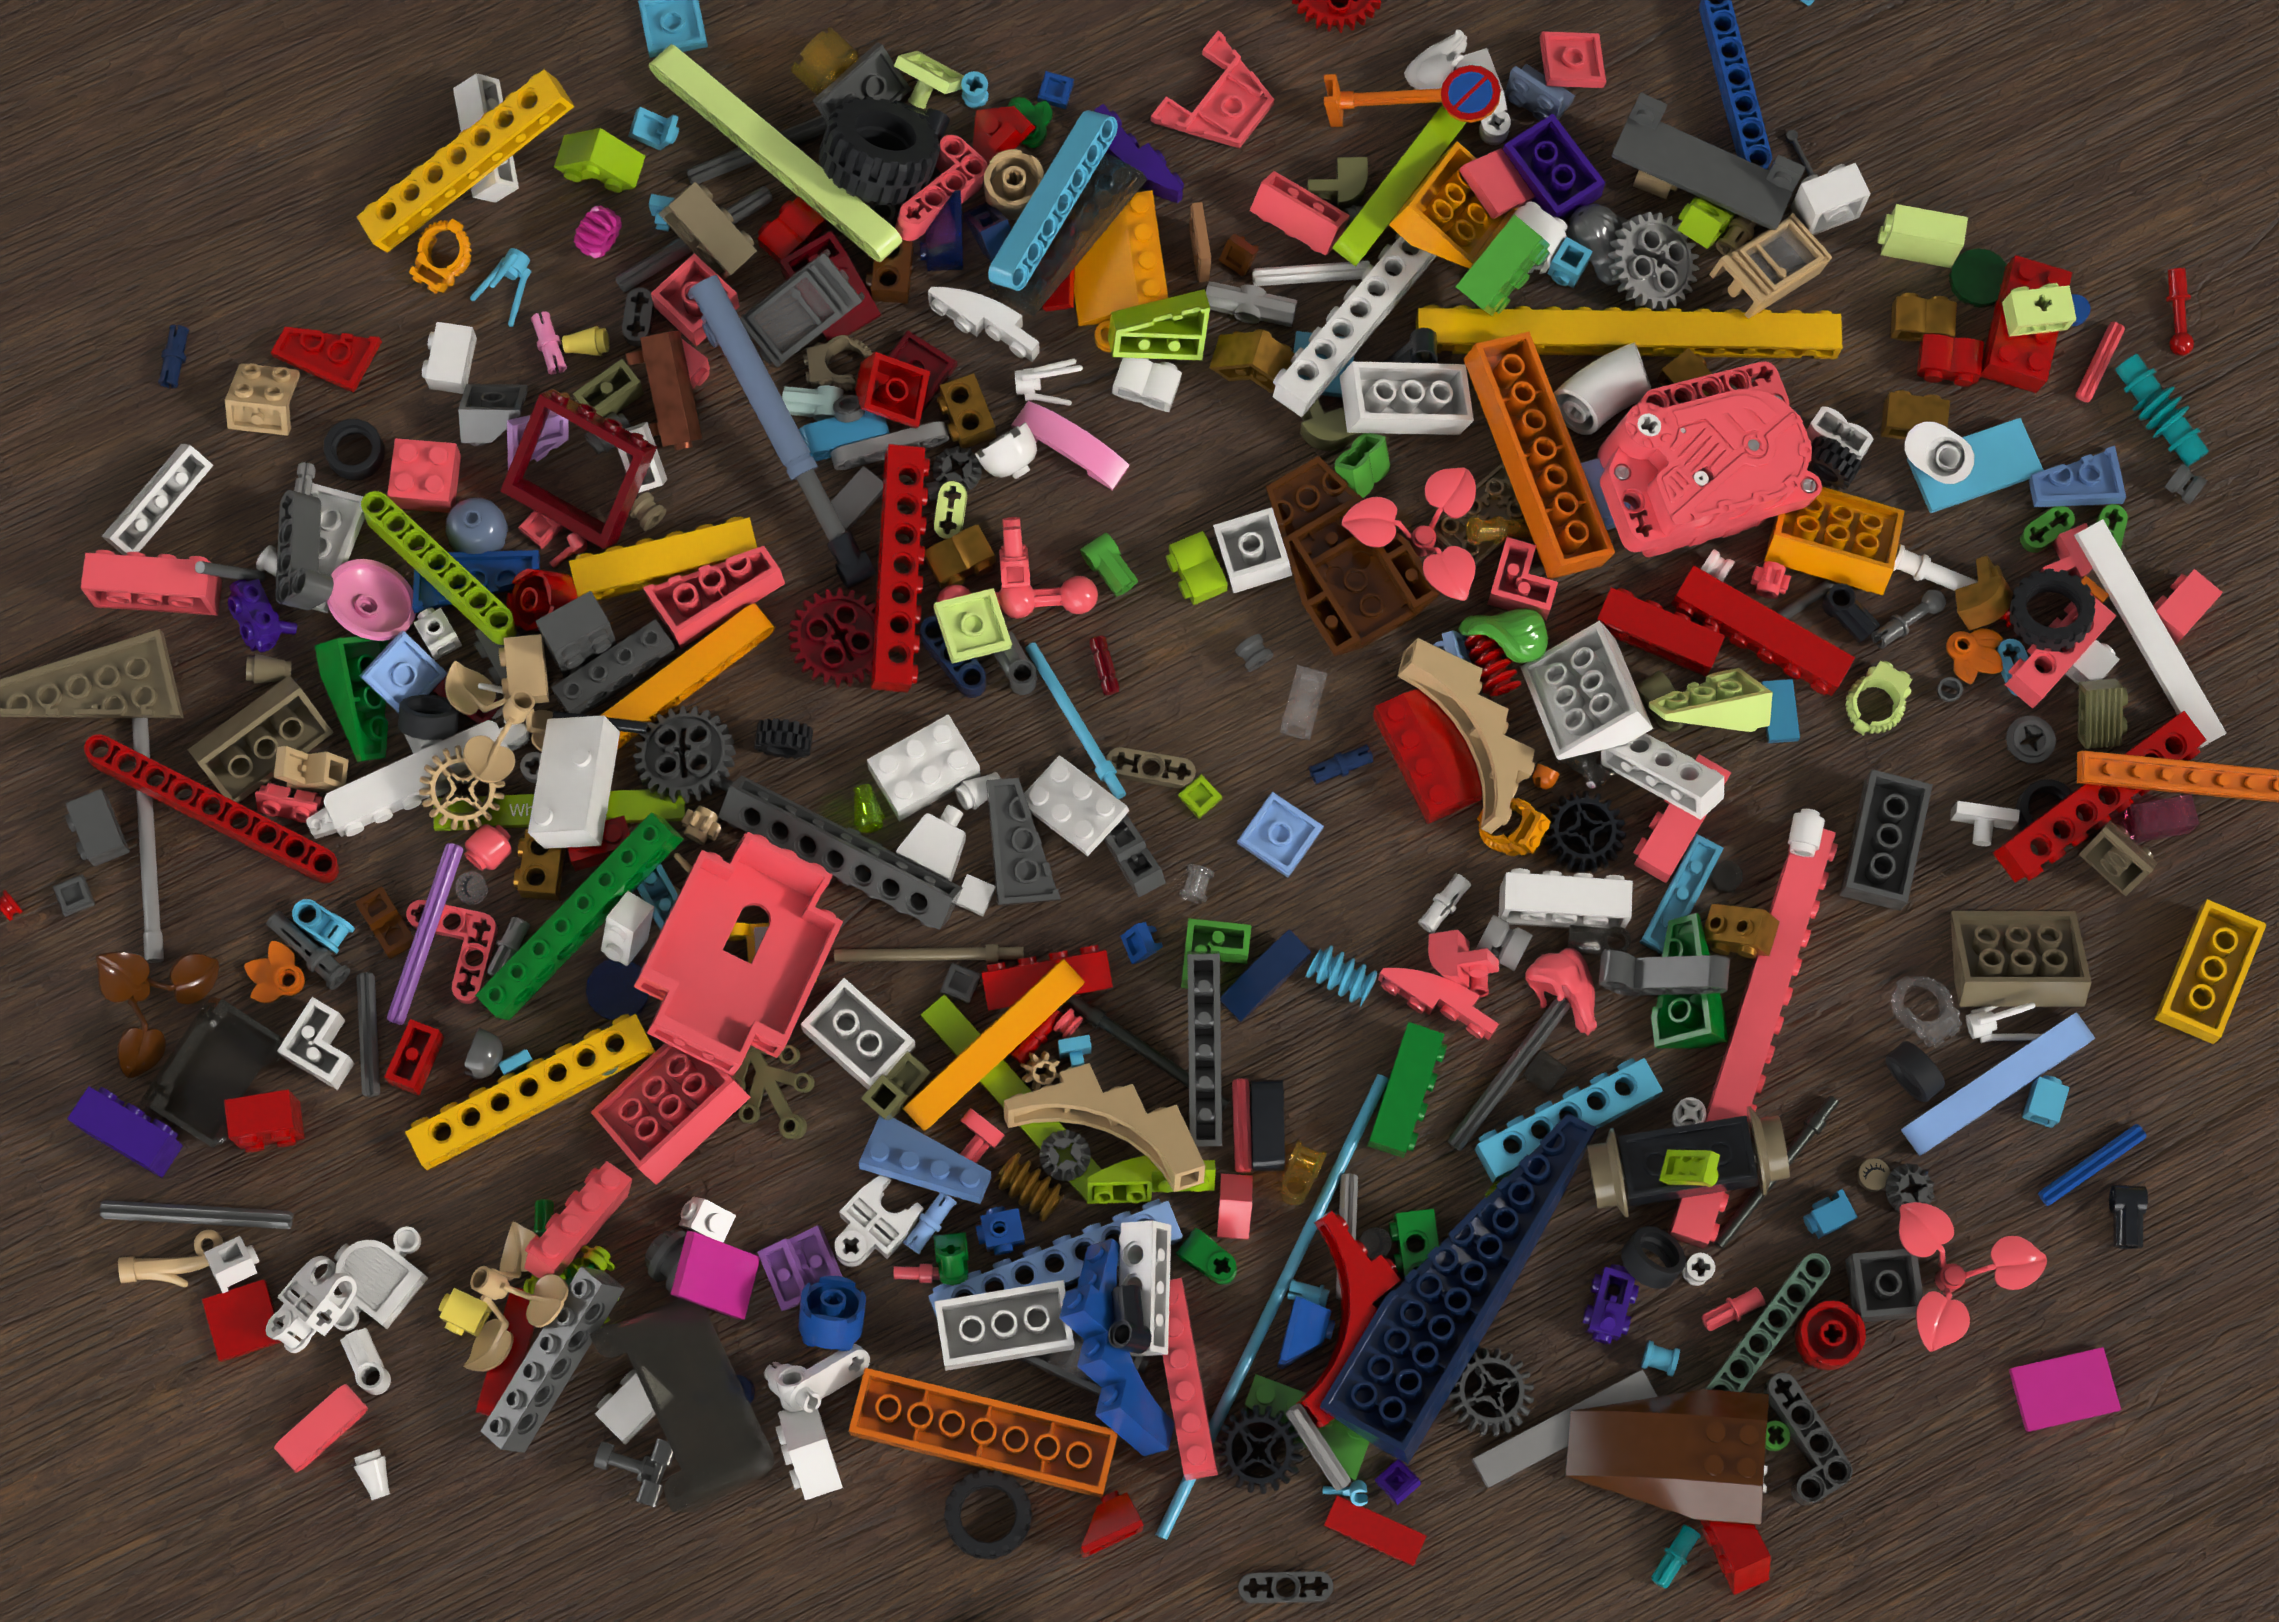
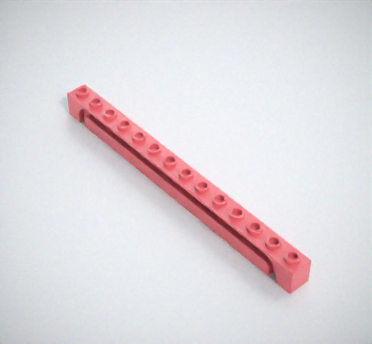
M1823 828L1819 850L1815 851L1814 857H1802L1792 854L1789 851V845L1786 861L1784 862L1769 909V913L1780 921L1770 956L1756 955V958L1753 960L1704 1122L1747 1116L1748 1106H1751L1756 1112L1757 1105L1752 1104L1755 1093H1761L1766 1080V1076L1761 1073L1764 1064H1770L1775 1051V1046L1770 1044L1773 1035H1779L1784 1022V1017L1779 1015L1782 1006H1788L1792 996L1793 988L1788 986L1791 976L1797 977L1801 967L1802 959L1798 958L1800 947L1806 948L1810 938L1811 930L1806 928L1809 918L1815 919L1819 909L1820 901L1815 899L1818 889L1824 890L1828 880L1829 872L1824 870L1827 860L1832 862L1837 851L1838 844L1833 843L1836 832ZM1724 1191L1680 1198L1668 1233L1676 1240L1702 1249L1709 1244V1241L1714 1243L1720 1228V1224L1715 1223L1719 1211H1725L1729 1194H1726Z

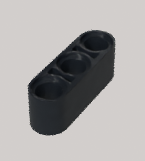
M1251 1080L1252 1171H1285L1283 1080Z

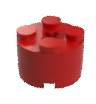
M525 569L513 579L511 584H515L512 593H508L506 604L512 613L515 625L520 626L523 630L540 632L536 620L578 597L570 575L539 569Z
M1825 1301L1814 1306L1800 1318L1795 1329V1344L1802 1360L1806 1364L1821 1370H1835L1845 1366L1857 1357L1866 1340V1329L1862 1318L1848 1305L1839 1301ZM1828 1329L1830 1334L1836 1335V1339L1832 1342L1824 1336Z

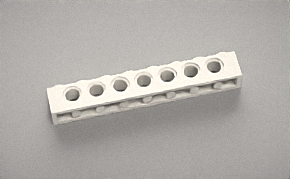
M1397 233L1395 237L1397 239L1392 246L1387 244L1378 257L1380 261L1375 266L1369 265L1361 276L1362 282L1358 287L1353 285L1347 291L1343 298L1345 302L1340 308L1335 306L1326 318V325L1323 328L1318 326L1313 331L1308 340L1310 342L1305 349L1300 347L1291 359L1293 364L1288 370L1284 368L1280 370L1273 381V384L1276 386L1272 397L1300 417H1303L1437 257L1436 255L1410 245ZM1404 251H1409L1414 255H1408ZM1387 272H1394L1396 276L1389 275ZM1369 292H1375L1380 296H1373ZM1352 313H1359L1363 317H1356ZM1335 333H1340V334L1344 335L1345 338H1339V337L1335 336L1334 334H1335ZM1316 354H1323L1327 359L1319 358ZM1299 375H1306L1310 380H1304Z

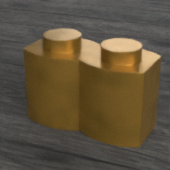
M1904 293L1901 296H1897L1892 304L1891 338L1901 341H1921L1924 334H1940L1954 338L1957 303L1950 301L1944 296H1934L1931 299L1921 298L1915 293Z
M978 524L925 550L924 556L941 589L950 585H962L965 582V578L975 573L977 576L989 572L993 568L992 564L996 562L995 554Z

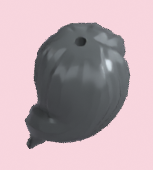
M1599 204L1584 205L1576 208L1568 220V237L1593 251L1590 262L1594 266L1598 278L1604 284L1612 286L1621 283L1620 280L1612 281L1613 276L1617 272L1608 267L1615 263V259L1610 258L1608 253L1616 251L1610 242L1618 239L1615 232L1623 229L1622 224L1628 220Z

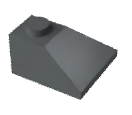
M466 384L458 409L461 443H470L473 446L492 443L507 429V420L518 418L521 415L528 386L515 384Z

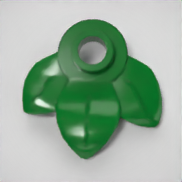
M1013 97L1008 107L1015 106L1036 127L1034 129L1036 131L1029 134L1021 144L1029 148L1041 146L1047 136L1046 126L1053 117L1051 106L1047 101H1041L1033 106L1026 98Z

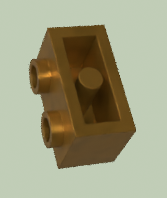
M1711 904L1704 927L1706 942L1712 946L1711 950L1721 955H1729L1730 952H1736L1741 956L1754 959L1756 955L1770 956L1780 921L1764 909Z

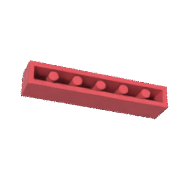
M1182 1278L1170 1280L1168 1355L1162 1356L1183 1474L1186 1481L1215 1476L1218 1475L1185 1288Z

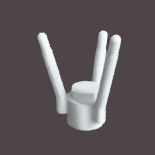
M1069 359L1036 368L1015 371L1017 395L1024 394L1025 401L1037 400L1070 406L1072 404L1070 400L1036 394L1035 390H1041L1040 378L1081 371L1083 367L1081 365L1070 366L1076 364V359Z
M2033 1002L1995 1014L1991 1010L1997 1007H1981L1971 1010V1014L1966 1015V1024L1971 1038H1979L1981 1043L1989 1041L2035 1040L2043 1035L2032 1033L1992 1034V1031L1997 1030L1996 1020L2035 1008V1003Z

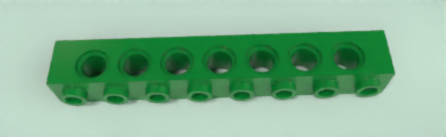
M651 812L475 996L496 1018L509 1021L606 921L608 914L627 891L633 893L684 838L663 817Z

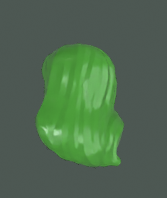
M1527 608L1514 609L1494 616H1470L1465 618L1459 626V631L1462 635H1486L1494 639L1502 647L1506 656L1516 663H1526L1540 659L1545 654L1548 645L1547 630L1542 616L1535 610Z

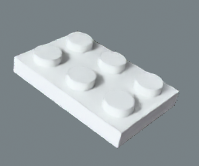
M1060 755L1024 793L1030 812L1086 856L1091 854L1129 812L1127 805Z

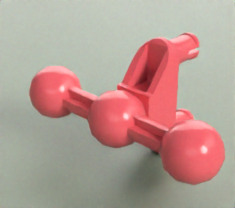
M1020 517L1002 519L1004 545L999 550L1002 588L999 592H995L1000 609L1006 616L1015 619L1024 618L1032 613L1035 607L1063 606L1065 610L1072 614L1088 613L1094 608L1098 600V590L1093 581L1084 576L1071 577L1061 587L1033 589L1030 585L1028 548L1025 544H1022ZM950 585L940 591L936 602L972 593L962 585Z

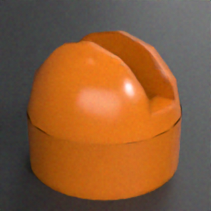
M1537 764L1532 779L1536 787L1547 790L1554 786L1560 774L1549 767Z

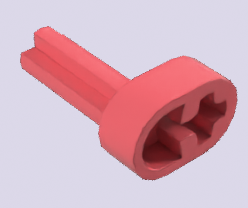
M969 1108L960 1122L974 1132L975 1135L960 1155L977 1163L990 1146L995 1148L1005 1135L981 1115Z

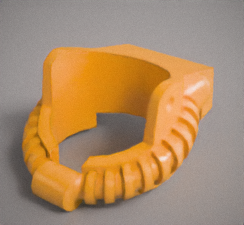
M453 218L449 222L448 220H440L438 223L433 222V225L430 224L428 228L424 229L425 231L421 233L422 236L419 237L420 241L417 244V252L419 254L415 259V267L412 266L409 271L413 275L412 279L420 284L422 282L429 285L427 288L436 294L438 291L444 293L448 286H453L455 277L460 276L471 262L470 252L472 251L470 248L471 243L468 242L469 237L463 231L464 225ZM450 230L456 234L459 241L458 257L447 268H437L431 259L432 249L437 241L435 235Z
M1513 797L1509 808L1522 816L1520 825L1508 837L1504 834L1494 836L1493 833L1490 834L1481 829L1483 809L1481 810L1477 818L1480 822L1479 833L1481 839L1489 848L1503 852L1508 856L1534 853L1540 845L1545 831L1549 829L1551 822L1543 813L1535 811L1534 807L1527 801Z

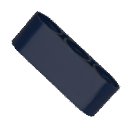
M929 616L925 618L920 626L923 646L964 696L969 698L981 696L986 688V676L983 667L975 658L953 664L946 660L945 656L948 654L943 635L935 639L929 638L926 635L931 629L941 630L937 617ZM970 675H975L980 678V682L970 686L964 682V679Z

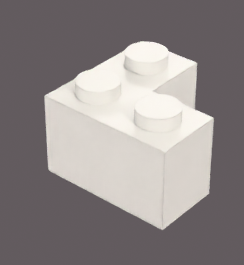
M312 997L277 1052L285 1060L336 1090L339 1089L355 1064L347 1054L330 1045L344 1024L345 1019L339 1012Z
M810 1406L813 1410L811 1413H807L804 1410L797 1412L783 1410L778 1412L781 1425L775 1427L786 1465L793 1463L794 1469L789 1471L795 1490L802 1489L805 1500L843 1488L819 1410H815L812 1406Z

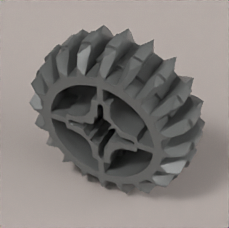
M1487 1348L1481 1350L1482 1359H1479L1477 1353L1474 1352L1470 1359L1471 1364L1468 1362L1453 1388L1456 1389V1392H1451L1447 1398L1450 1401H1458L1457 1404L1450 1408L1452 1413L1460 1409L1463 1412L1457 1421L1461 1424L1466 1418H1469L1471 1420L1467 1428L1469 1431H1473L1476 1424L1481 1425L1479 1432L1482 1436L1486 1435L1488 1426L1491 1427L1493 1436L1499 1435V1425L1502 1426L1506 1433L1511 1432L1512 1427L1509 1421L1511 1420L1515 1425L1520 1426L1522 1420L1517 1413L1528 1416L1530 1410L1522 1404H1532L1534 1402L1532 1396L1525 1395V1392L1534 1389V1385L1530 1383L1523 1384V1381L1531 1376L1530 1372L1527 1371L1519 1374L1518 1370L1523 1366V1362L1518 1361L1512 1366L1509 1362L1512 1360L1513 1354L1508 1353L1505 1359L1502 1360L1500 1359L1501 1349L1498 1348L1495 1349L1493 1358L1489 1357ZM1484 1367L1498 1368L1504 1371L1510 1378L1496 1380L1491 1377ZM1475 1371L1477 1375L1476 1380L1479 1385L1478 1391L1466 1398L1464 1392L1465 1382L1468 1375ZM1484 1384H1488L1490 1389L1501 1387L1494 1395L1497 1398L1496 1400H1493L1491 1396L1477 1398L1485 1391L1486 1387H1484ZM1515 1386V1404L1512 1410L1506 1414L1503 1408L1502 1395ZM1485 1404L1491 1409L1492 1413H1495L1496 1418L1484 1417L1476 1413L1471 1406Z

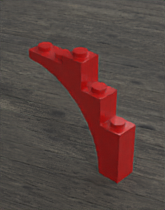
M1333 1211L1323 1215L1314 1224L1329 1247L1337 1268L1341 1288V1322L1337 1343L1328 1365L1315 1385L1296 1403L1303 1405L1318 1429L1334 1419V1417L1320 1409V1405L1379 1307H1375L1372 1303L1401 1280L1397 1275L1398 1270L1390 1259L1384 1258L1382 1255L1371 1260L1367 1257L1369 1253L1366 1247L1359 1240H1354L1348 1232L1349 1226L1339 1214L1335 1215Z

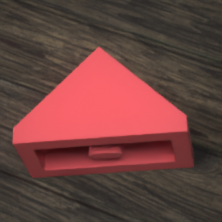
M1221 1173L1217 1238L1249 1240L1253 1176Z

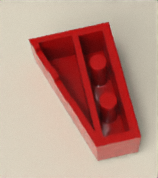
M1701 1521L1704 1537L1709 1546H1712L1718 1564L1727 1579L1733 1595L1769 1580L1771 1555L1755 1525Z

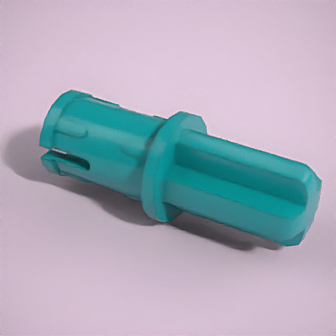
M1683 1524L1671 1546L1664 1549L1666 1554L1651 1576L1653 1582L1658 1586L1667 1588L1682 1564H1687V1556L1701 1537L1696 1530Z

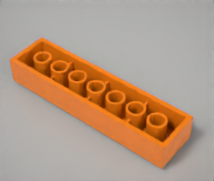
M1530 332L1475 344L1463 360L1533 542L1536 545L1547 578L1553 579L1603 566L1614 555L1615 550Z
M869 1368L864 1370L848 1431L850 1436L991 1471L996 1470L1003 1472V1474L1102 1498L1118 1437V1434L1111 1428Z

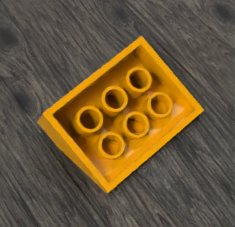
M1456 141L1437 160L1390 222L1389 226L1410 245L1470 269L1505 227L1516 209L1494 219L1490 217L1459 172V169L1464 164L1477 158Z
M1153 190L1117 195L1070 211L1065 221L1073 220L1076 223L1074 299L1078 326L1100 324L1103 321L1110 320L1111 312L1168 298Z
M1822 486L1820 494L1807 507L1775 517L1764 561L1776 562L1790 569L1836 583H1844L1883 596L1894 570L1905 510Z

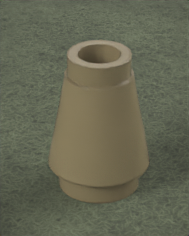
M255 653V656H247L246 681H254V684L282 681L287 676H291V661Z

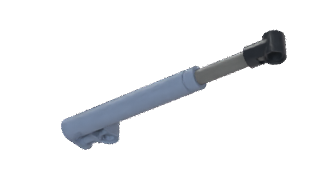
M711 276L690 288L687 296L690 300L695 299L703 314L701 316L703 330L714 348L721 347L783 466L787 468L786 472L791 481L797 479L829 540L827 546L837 561L835 567L841 581L846 588H850L875 575V569L864 550H859L851 531L846 532L814 471L818 465L813 456L810 455L811 452L718 276Z

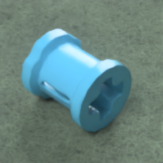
M973 71L967 73L961 82L962 99L965 105L975 109L984 106L989 96L987 78L980 72Z
M1648 1340L1643 1353L1641 1368H1656L1667 1372V1376L1673 1377L1678 1364L1680 1349L1674 1348L1669 1350L1656 1346L1654 1341Z

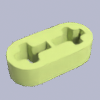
M955 481L944 483L938 493L934 529L944 539L953 537L963 529L967 491L961 483ZM952 486H956V492L961 493V498L955 499L953 509H950V499L945 497V492L951 491ZM948 512H953L952 522L957 524L956 530L951 529L949 534H945V529L940 527L941 521H947Z

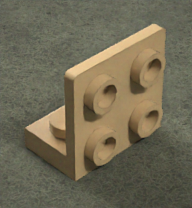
M252 363L239 364L225 398L227 428L288 436L291 430L289 403L300 377L299 370L286 367L261 366Z

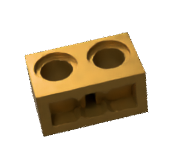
M974 373L940 385L941 396L937 397V402L942 415L948 413L951 423L947 424L953 442L958 440L961 448H968L996 438L995 424ZM957 395H963L968 398L963 403H955L952 400ZM967 422H975L978 424V427L974 430H966L963 428V425Z
M526 829L525 839H519L518 857H522L521 868L515 869L514 887L518 888L517 890L523 898L559 901L566 848H549L546 854L541 856L535 855L533 852L539 843L528 834V829ZM536 874H543L545 876V880L541 885L532 886L529 884L532 876Z

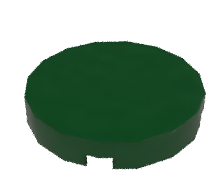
M1980 248L1967 250L1958 256L1951 267L1949 275L1951 290L1965 304L1969 303L1974 305L1973 307L1978 308L1992 306L1998 300L2007 264L2001 256L1991 250Z

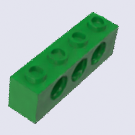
M1434 1209L1396 1213L1393 1218L1394 1222L1389 1223L1391 1242L1396 1241L1398 1254H1393V1261L1398 1273H1401L1402 1283L1405 1281L1404 1278L1413 1269L1416 1270L1428 1258L1427 1255L1436 1246L1439 1247ZM1410 1238L1419 1239L1423 1244V1251L1419 1253L1409 1251L1406 1241Z

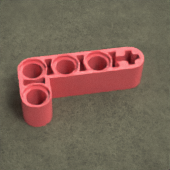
M946 135L940 140V152L935 166L942 174L901 206L895 229L903 240L914 241L981 189L985 170L988 167L987 162L959 136Z

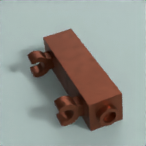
M671 331L641 337L642 350L626 353L628 366L646 364L658 423L648 424L652 437L660 435L663 447L674 445L675 451L693 447L692 441L702 439L681 333L680 331Z

